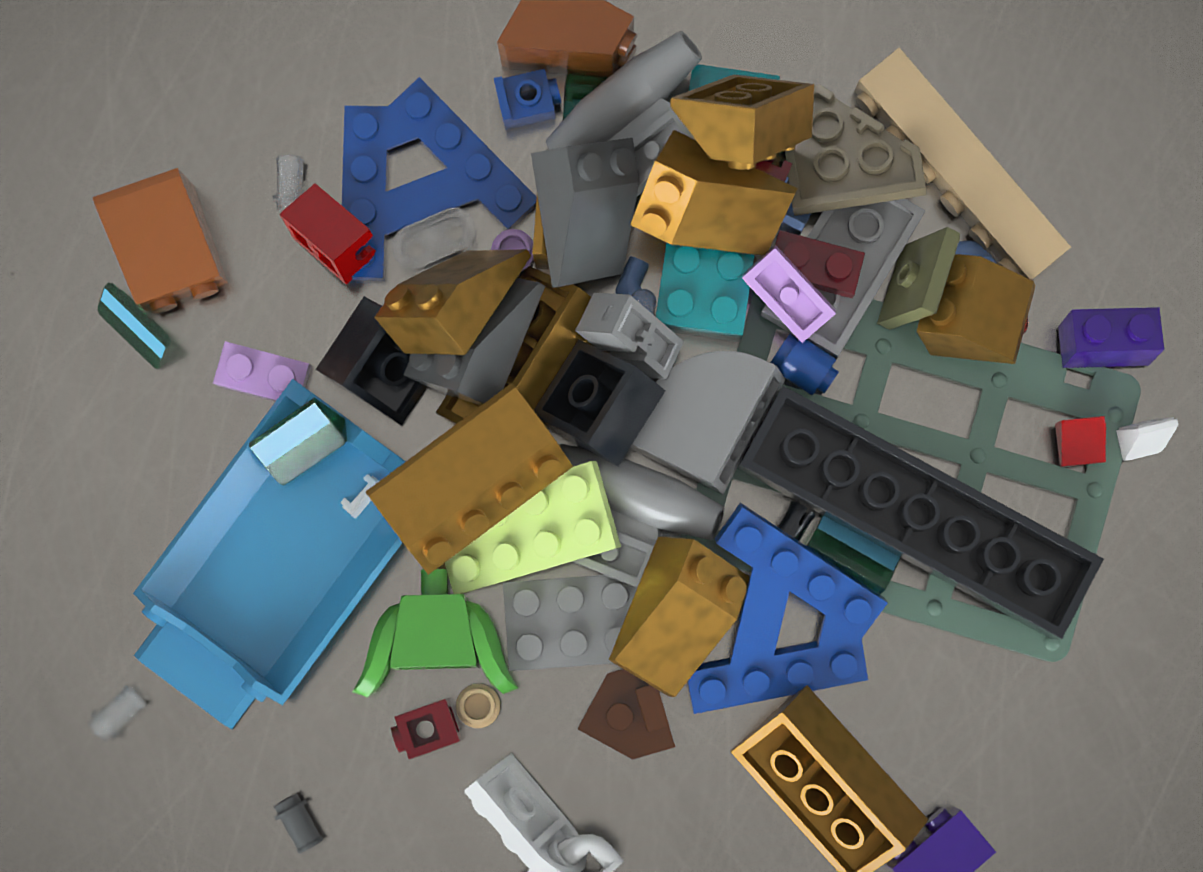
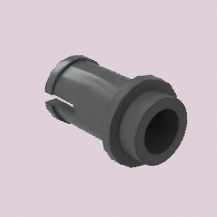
M295 793L273 806L277 812L274 818L276 821L279 819L282 821L297 848L298 854H301L324 839L317 831L304 807L307 804L306 799L301 800L298 794Z

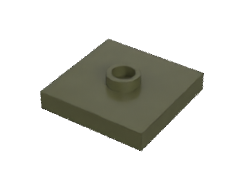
M945 227L905 245L898 257L877 324L891 330L937 312L960 240L959 232Z

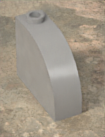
M714 351L686 359L671 368L666 380L658 379L656 381L665 390V393L631 445V448L723 495L783 385L785 377L776 365L742 352Z

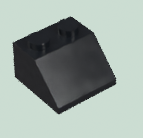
M364 296L315 370L397 424L402 425L427 386L404 376L410 354H405L375 319L382 305Z

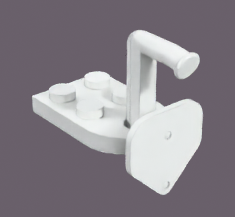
M512 753L483 774L464 791L471 799L474 809L481 816L487 818L499 832L505 846L510 851L516 853L530 868L527 872H582L586 865V855L589 853L603 867L598 872H613L624 862L615 849L602 837L594 834L578 835L568 819Z

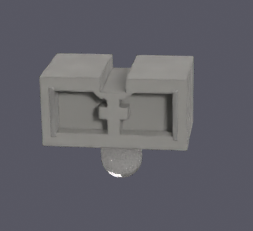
M639 289L632 296L629 294L593 293L575 330L594 347L600 350L611 351V355L636 366L649 378L667 379L684 343L680 337L652 314L657 301L654 293L648 289Z

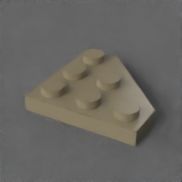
M814 85L812 138L795 145L794 150L785 151L786 161L793 163L788 174L789 184L798 188L792 200L794 216L926 195L922 159L918 146L907 139L902 141L885 130L882 123L856 107L854 109L850 108L836 99L834 93L822 85Z

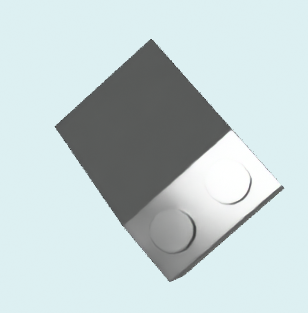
M633 137L531 153L552 288L623 274L631 231L630 224L634 215L639 187Z
M516 278L466 355L410 354L404 376L440 393L483 405L504 389L545 285L539 282Z

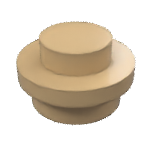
M472 684L464 688L458 695L456 712L465 725L472 728H484L497 719L500 712V699L495 690L490 686Z

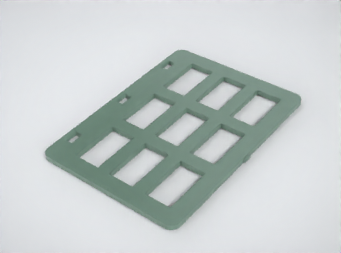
M754 292L737 352L751 354L767 361L776 330L788 334L791 333L761 316V312L766 304ZM874 299L843 350L866 356L852 405L817 394L811 396L804 390L782 385L896 447L960 465L956 479L980 492L983 488L986 473L1075 499L1065 538L1094 554L1097 553L1123 460L1116 430H1119V427L1133 424L1141 395L1140 384L1133 376L1106 367L1067 368L1091 375L1092 379L1089 382L1088 389L1064 383L1067 370L1062 368L1061 354L1024 343L1020 344L1015 364L930 355L917 333L919 320L889 330L877 324L884 302ZM894 364L981 390L968 438L878 413L891 365ZM1009 398L1077 419L1105 416L1106 462L1086 464L1084 472L1081 473L994 447L1007 399ZM736 469L723 495L700 483H697L696 487L697 491L722 506H725L732 480L783 494L739 469ZM820 514L810 549L834 564L841 541L818 528L824 516ZM682 534V538L695 539L739 570L751 573L752 567L716 544L714 538L709 540ZM836 565L886 599L888 604L882 610L883 613L1048 662L1060 661L1068 654L1083 603L1082 600L1063 639H1050L1010 616L951 599L954 586L930 573L923 591Z

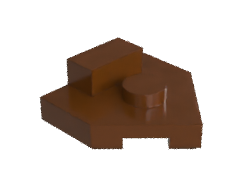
M625 669L607 673L577 729L632 760L674 748L675 744L659 690Z

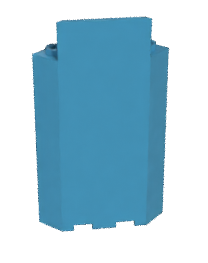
M292 379L133 594L145 606L141 612L157 624L134 656L138 661L230 729H233L254 699L263 702L266 697H269L283 706L403 543L372 501L369 502L356 519L342 508L343 505L340 502L346 498L351 503L368 484L363 479L367 474L373 475L380 481L406 461ZM315 404L330 423L268 466H265L251 448Z

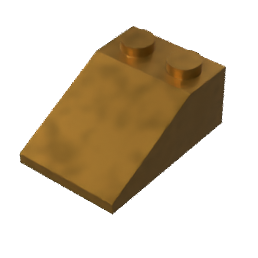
M673 129L655 160L630 225L671 245L764 256L769 251L798 188L756 168L728 167V161L711 159L695 139Z
M527 249L464 251L397 284L386 295L385 303L376 314L375 319L405 354L466 355L528 262L531 254Z
M658 537L609 660L667 696L676 697L737 620L745 599L749 576L695 539Z

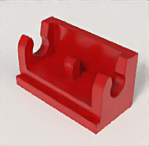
M316 183L279 214L293 239L346 285L353 280L352 276L366 265L376 252L374 248L368 245L356 255L357 251L373 236L370 229Z

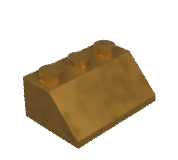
M731 75L672 97L670 107L711 159L728 161V167L733 169H752L756 167L757 162L775 159L777 153L794 150L795 145L812 138L814 84Z

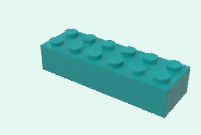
M697 64L691 71L689 91L731 75L779 80L780 76ZM666 242L656 318L674 333L740 342L744 332L750 286L742 279V275L753 266L755 254L671 245Z

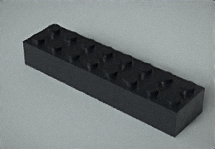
M782 386L737 468L1050 639H1063L1104 558L785 386Z

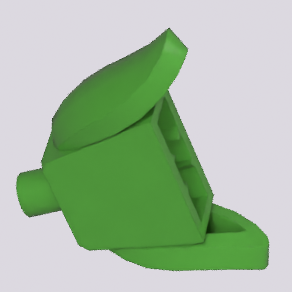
M423 569L421 570V595L401 596L400 603L389 606L379 617L371 637L362 675L352 692L368 698L382 685L390 668L394 670L479 668V664L491 685L502 694L519 687L509 673L496 627L488 612L480 604L467 601V597L464 594H448L447 569H436L429 575Z

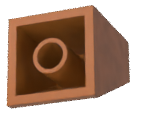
M521 0L499 37L497 45L501 65L510 70L537 71L545 69L549 73L610 77L617 71L619 66L622 67L632 59L637 48L634 45L637 33L634 32V16L605 0Z
M178 168L92 197L136 305L144 311L151 310L152 314L166 312L177 306V300L191 295L193 299L206 298L219 291L217 286L228 283L196 188Z

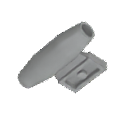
M679 31L634 56L579 101L547 138L546 144L548 149L552 150L633 137L639 176L637 196L644 191L655 160L673 129L695 139L671 109V103L666 99L702 60V55L697 46L683 31Z
M567 444L559 445L573 466L597 461L621 544L620 548L572 562L637 588L656 540L660 537L659 529L713 540L717 534L724 516L725 507L679 479L623 458L619 466H616L584 448Z

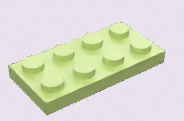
M597 461L573 466L446 561L445 566L453 594H464L620 548L621 544Z

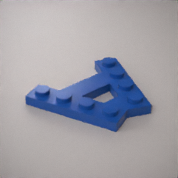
M420 77L389 106H345L342 206L367 226L373 235L357 251L356 255L368 245L376 250L372 259L352 276L353 280L385 281L386 235L476 200L508 230L513 229L536 207L537 197ZM418 139L445 167L443 170L388 191V154L392 148Z
M740 503L714 539L716 544L750 565L752 569L731 657L702 663L688 680L694 714L794 695L806 685L812 691L868 680L862 638L888 604L886 599ZM789 592L824 614L818 641L776 649Z

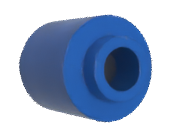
M792 334L788 335L770 362L779 368L787 380L811 396L816 389L825 393L839 373L838 370L832 367L837 360L836 358L807 339L802 343Z

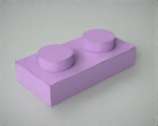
M776 245L742 275V279L802 343L836 314V309Z
M225 341L213 384L276 401L292 379L306 387L311 365Z

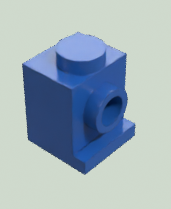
M545 69L502 78V76L493 78L505 130L556 119L554 105L562 104L556 78L547 80ZM534 89L537 92L536 97L530 101H526L520 96L521 92Z

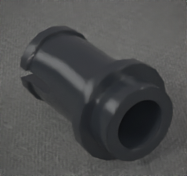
M791 501L777 527L800 541L816 515L810 510L806 512L807 507Z

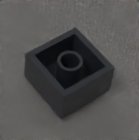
M578 339L535 407L534 412L545 425L560 436L619 466L665 393V390L636 366Z

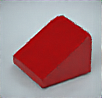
M1105 416L1069 419L1055 423L1060 467L1106 462Z

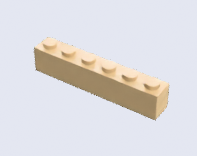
M900 48L896 49L858 81L854 92L858 95L855 99L861 110L872 118L876 116L886 128L885 130L902 141L907 139L920 148L925 183L929 184L932 181L943 194L940 199L946 209L955 217L959 215L963 217L971 227L969 234L972 239L982 246L984 250L989 248L999 259L998 265L1033 280L1071 248L1067 241Z

